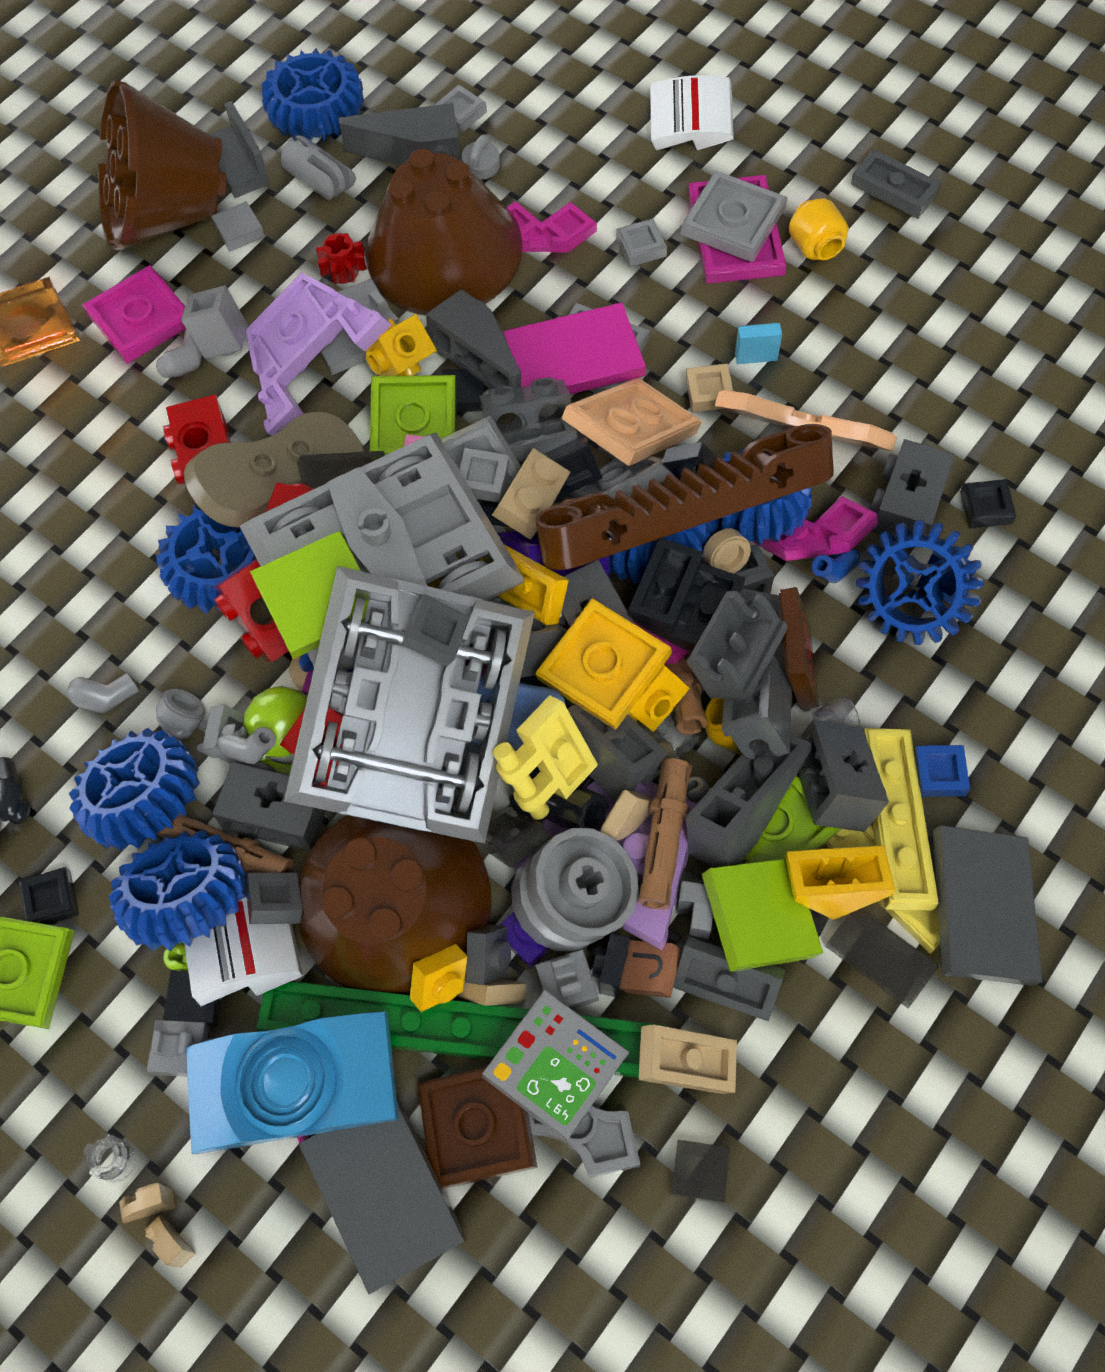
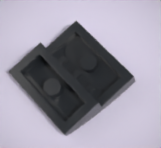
M660 538L633 597L627 615L664 640L692 652L727 591H738L741 594L746 578L703 564L704 552Z

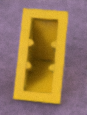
M884 845L786 852L785 858L794 901L832 920L889 897L895 892Z

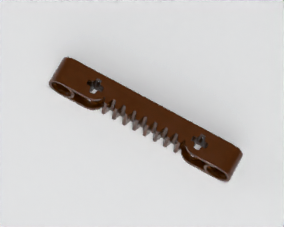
M820 424L796 426L753 441L744 449L741 455L733 452L729 464L718 457L715 458L713 469L705 463H700L697 474L685 468L682 471L680 480L671 473L667 474L664 486L655 479L649 481L647 492L636 484L633 485L631 497H628L622 490L616 491L615 499L604 493H593L545 509L535 518L542 562L544 566L554 570L575 568L824 483L834 475L832 430Z

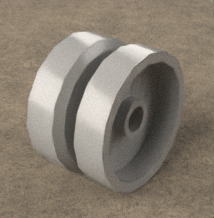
M572 828L552 837L542 847L531 853L518 867L511 887L512 906L521 928L536 943L554 951H577L618 930L633 914L639 895L637 871L628 852L613 837L593 828Z

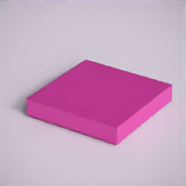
M151 265L82 304L88 317L126 364L186 329L181 321L185 305Z

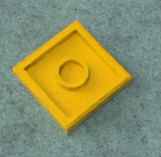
M592 598L536 671L535 675L538 680L557 690L562 696L616 730L669 659L672 650L667 644Z

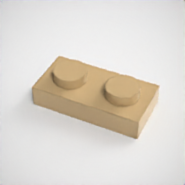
M532 448L492 516L531 540L537 532L536 516L541 511L552 506L570 471Z
M659 1025L642 1026L639 1080L719 1094L735 1093L737 1040Z

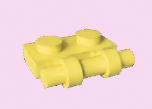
M550 695L516 730L523 741V745L517 751H514L511 744L507 742L498 744L493 750V756L497 761L496 770L506 784L513 786L514 799L523 811L529 812L531 817L536 820L547 816L549 806L546 801L554 793L567 799L598 765L564 702ZM538 767L540 772L534 779H531L529 774Z

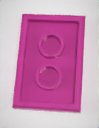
M766 175L738 178L769 190ZM708 181L689 183L688 196L691 208ZM777 223L754 262L698 242L706 284L785 275L786 262Z
M622 302L503 331V336L521 371V387L531 386V383L537 379L551 377L556 380L563 379L569 393L574 394L646 376V365Z

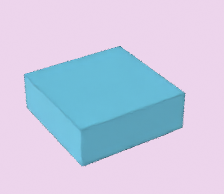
M780 323L738 327L735 347L736 363L778 361L782 338Z

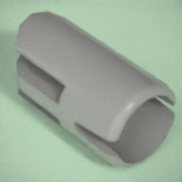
M300 135L295 137L303 145L292 139L285 145L281 153V166L285 171L327 201H331L334 197L343 193L344 190H348L354 185L356 181L355 173L306 137Z

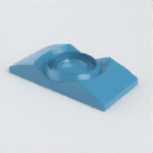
M385 1011L319 1018L292 1027L237 1033L186 1047L191 1154L197 1155L399 1120L388 1013Z

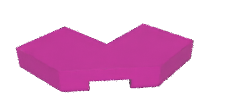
M516 201L507 207L519 224L523 246L522 252H570L597 232V223L571 201L543 222H540Z
M841 496L814 523L805 519L802 527L795 528L793 536L781 534L779 542L767 539L763 541L760 547L785 561L850 552L878 525L877 513Z

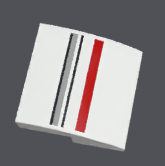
M695 75L676 77L650 84L651 141L656 151L693 140L697 150L734 140L732 89L729 77Z
M245 897L238 901L239 912L226 915V926H215L210 930V938L204 935L194 938L190 947L184 943L192 997L200 1006H203L247 986L258 996L302 977L303 973L292 924H249L247 898Z

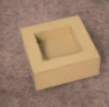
M728 364L686 368L685 379L691 411L701 412L722 409L715 406L718 391H733Z

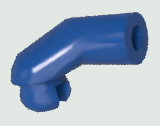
M853 548L850 552L831 555L832 558L827 555H819L813 560L811 568L815 575L828 582L838 583L859 565L860 552Z

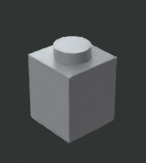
M226 285L188 295L181 321L204 359L218 355L229 356L241 350L248 324Z

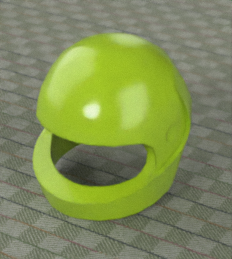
M284 686L268 688L255 696L244 713L242 726L247 730L248 737L260 727H266L275 734V745L259 761L274 768L276 773L290 776L291 764L277 763L266 756L284 757L292 754L280 746V743L305 709L308 696L300 690Z

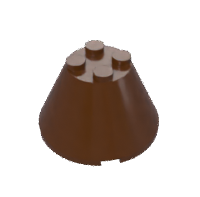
M113 81L107 90L101 118L99 139L107 140L106 164L98 163V188L101 222L106 243L115 244L114 246L111 245V250L121 251L211 218L212 215L217 214V196L225 195L227 180L225 172L219 171V162L222 156L221 138L210 136L126 82Z
M418 149L410 154L409 160L403 163L391 178L368 236L365 257L369 274L384 298L401 309L426 316L428 312L461 289L485 304L494 299L510 284L517 273L521 263L523 246L519 224L512 212L470 170L465 162L450 155L432 153L428 149Z
M350 815L337 821L319 838L305 860L298 881L303 908L298 926L306 949L319 968L329 978L344 988L410 995L414 962L438 953L454 944H457L467 955V932L487 926L491 916L492 889L490 878L479 849L473 841Z

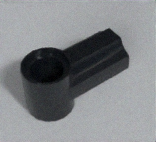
M538 767L529 774L531 779H534L540 772ZM579 785L567 799L554 793L546 801L549 806V813L543 819L536 820L531 817L529 812L523 811L514 799V791L509 795L512 807L528 822L541 825L545 820H549L567 829L593 828L599 831L605 822L606 811L609 807L604 795Z

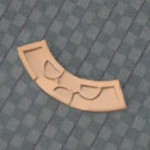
M727 390L718 391L715 403L716 407L789 429L805 424L824 425L832 430V439L877 449L893 451L897 438L894 433L871 424L826 415L819 417L806 412L796 411L794 407L748 393Z

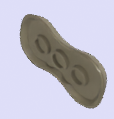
M310 412L291 420L268 438L253 442L221 443L204 449L187 463L184 470V481L191 497L208 517L229 527H240V525L250 519L265 513L276 482L288 485L300 483L316 489L336 477L370 463L364 446L353 430L342 419L326 412Z

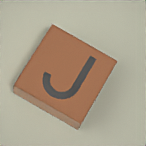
M630 940L620 989L628 994L671 998L681 949L675 944L666 943L661 951L645 941Z

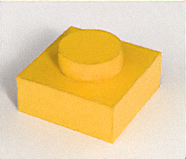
M457 944L413 963L410 1000L421 1012L439 1003L449 1002L463 992L467 955Z

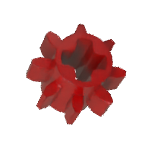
M348 233L329 235L324 240L323 247H316L320 275L326 276L330 274L334 284L354 282L359 271L366 270L363 244L361 241L353 243Z

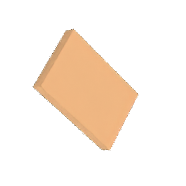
M640 378L632 379L567 405L561 418L628 466L696 435L702 423L699 418Z

